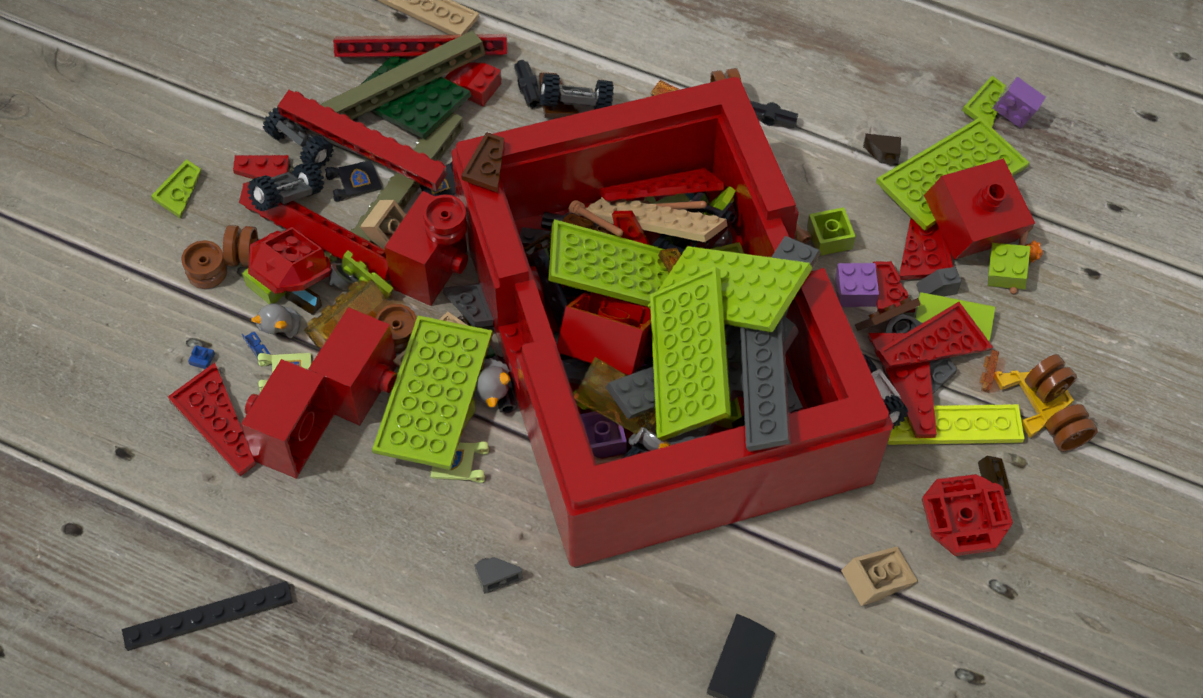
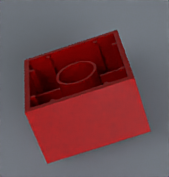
M1004 158L943 175L924 194L954 260L992 249V243L1009 244L1015 242L1035 224Z
M422 191L384 248L393 290L432 306L452 273L461 274L464 271L468 262V255H466L467 243L466 234L460 241L449 245L437 244L427 236L423 210L426 203L435 196Z
M586 291L566 306L557 343L558 351L561 354L590 362L589 370L597 375L609 376L612 370L627 375L634 374L652 355L651 310L649 307Z
M348 307L308 368V370L324 376L334 415L360 426L381 391L387 393L392 391L397 377V373L394 372L397 365L393 361L396 358L390 324Z
M281 359L260 394H252L248 398L245 405V413L247 415L243 419L241 426L255 462L297 479L334 417L324 376Z

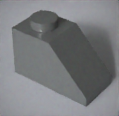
M956 267L938 269L917 282L916 286L919 294L922 292L944 297L958 294L961 279Z
M495 557L490 559L484 558L478 561L477 564H474L475 572L484 594L523 579L521 567Z

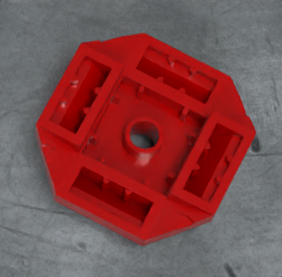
M293 227L282 232L275 231L250 244L248 274L275 294L283 293L284 291H303L330 276V258L325 255L321 247Z
M977 474L936 479L922 497L931 537L954 556L995 551L1013 524L1003 486L992 483ZM961 514L966 515L968 518H963Z

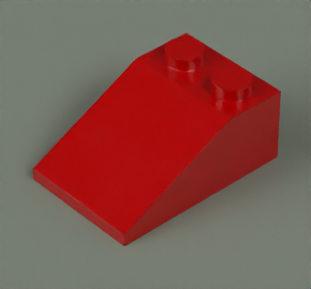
M469 62L445 76V79L469 90L471 97L468 100L482 107L485 106L502 84L501 70L487 63Z

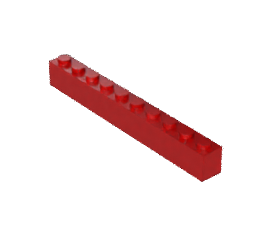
M476 34L483 43L485 55L507 54V34ZM462 35L338 36L333 39L334 57L420 56Z
M288 89L277 106L280 115L436 192L447 176L446 166L441 161H434L426 154L414 151L408 145L399 144L392 137L387 138L379 131L367 128L361 122L352 121L347 115H340L332 108L324 107L316 100L304 97L298 91L293 92Z
M249 182L243 183L239 203L244 205L246 209L257 212L263 218H268L275 225L286 229L293 227L323 250L330 252L334 257L343 259L344 254L349 250L353 254L351 258L356 262L362 261L370 274L374 272L383 280H390L385 250L295 201L285 204L280 202L275 208L259 211V209H255V205L251 204L252 199L249 200L250 194L247 192L250 190L247 188L250 185Z

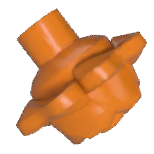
M1033 240L1026 245L1030 246L1029 261L1034 263L1035 260H1039L1043 255L1041 243Z

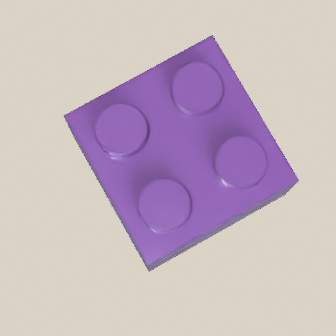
M1016 77L1001 94L993 109L1014 125L1022 128L1037 112L1046 97L1019 77Z
M838 263L835 281L837 298L841 307H876L879 291L875 263Z
M618 407L580 414L594 456L604 458L627 453V442Z

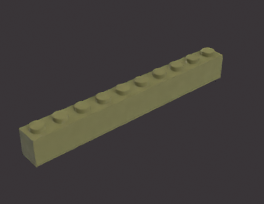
M472 30L320 105L328 106L340 115L345 114L352 120L485 55L483 43Z
M455 113L451 114L425 140L423 138L419 139L414 151L422 152L434 161H440L463 130V117ZM396 172L389 179L384 190L382 189L379 192L377 199L369 205L365 215L360 217L356 227L350 231L375 244L360 228L379 200H395L403 210L420 188V183Z

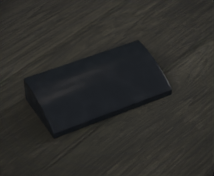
M736 614L709 683L707 695L715 698H751L775 633L749 618Z

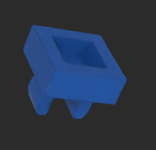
M196 345L188 362L192 366L206 369L210 366L215 352L212 349Z

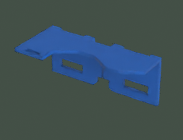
M255 331L246 336L242 334L243 339L257 359L258 354L264 353L261 349H264L266 354H270L264 344L260 345L261 340Z

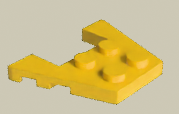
M994 372L993 377L1001 390L1019 384L1035 409L1037 415L1022 420V426L1029 438L1044 428L1046 421L1052 415L1070 406L1074 401L1068 390H1066L1053 401L1043 403L1036 395L1037 390H1031L1025 383L1029 372Z

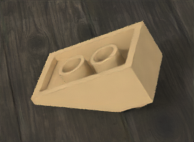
M379 200L360 228L370 240L385 250V245L406 214L395 200Z
M898 547L853 558L841 570L861 606L879 601L918 582Z

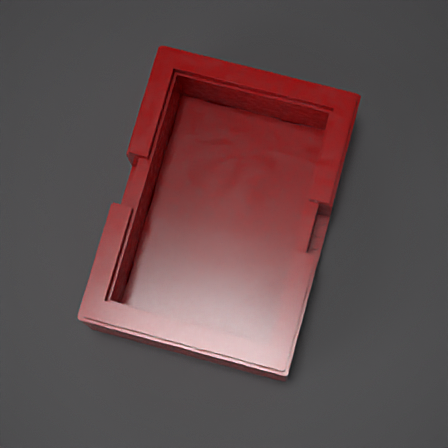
M738 77L493 133L504 138L498 192L463 181L461 177L484 136L459 141L456 144V148L452 150L451 154L456 197L463 202L466 209L468 226L466 242L479 283L493 317V327L505 364L508 366L512 387L568 563L571 566L584 565L875 483L893 423L824 268L809 273L790 303L786 318L793 322L799 331L785 353V363L794 390L803 407V410L789 414L791 444L748 451L746 448L745 426L731 429L715 425L708 436L597 465L580 414L593 411L587 408L586 410L580 408L576 404L577 400L573 395L576 389L588 385L570 383L568 381L553 336L555 331L560 333L561 327H558L551 306L546 299L543 307L520 239L521 228L552 231L541 228L544 212L565 215L569 213V205L575 200L582 202L585 208L600 200L599 188L701 168L707 169L724 182V190L705 191L709 197V203L728 187L736 190L733 195L734 201L732 204L738 217L727 230L732 235V244L740 242L744 254L772 257L784 236L794 239L799 215L796 203L743 84ZM661 195V196H653V197H654V199H655L656 202H657V201H659V200H661V199H663V198H665V197H667V196H666V195ZM645 197L628 198L626 200L644 201ZM643 230L650 245H653L662 234ZM572 297L569 299V301H567L568 305L575 300V297ZM617 371L616 380L620 379L623 373ZM594 387L615 407H618L621 414L622 410L606 388ZM738 396L741 416L745 415L744 397ZM621 419L628 452L632 449V445L629 444V438L635 431Z

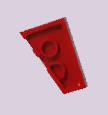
M235 155L233 171L236 175L251 179L264 175L274 177L288 172L290 159L289 155Z
M632 210L614 211L612 213L614 225L623 231V235L618 237L650 245Z
M873 261L876 266L879 291L876 307L880 313L885 312V307L892 304L899 306L901 305L899 301L909 298V294L906 289L904 290L892 261ZM913 308L906 312H915L916 308Z

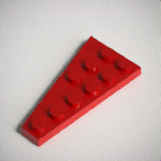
M701 168L599 189L600 196L605 201L612 202L618 199L661 195L674 196L683 193L724 190V182L707 169Z
M910 217L899 272L900 279H924L938 269L953 267L950 250L937 223L924 230Z
M957 302L882 347L876 352V355L888 369L990 351L993 346L961 303Z
M868 333V339L872 342L876 354L879 349L906 333ZM929 361L888 369L882 363L887 379L899 393L902 402L908 408L906 419L915 438H936L937 432Z
M215 362L168 396L169 401L240 477L256 465Z

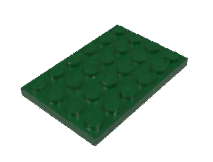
M391 56L361 84L408 62V60L400 56ZM440 76L371 110V112L425 140L471 97V93L469 90Z

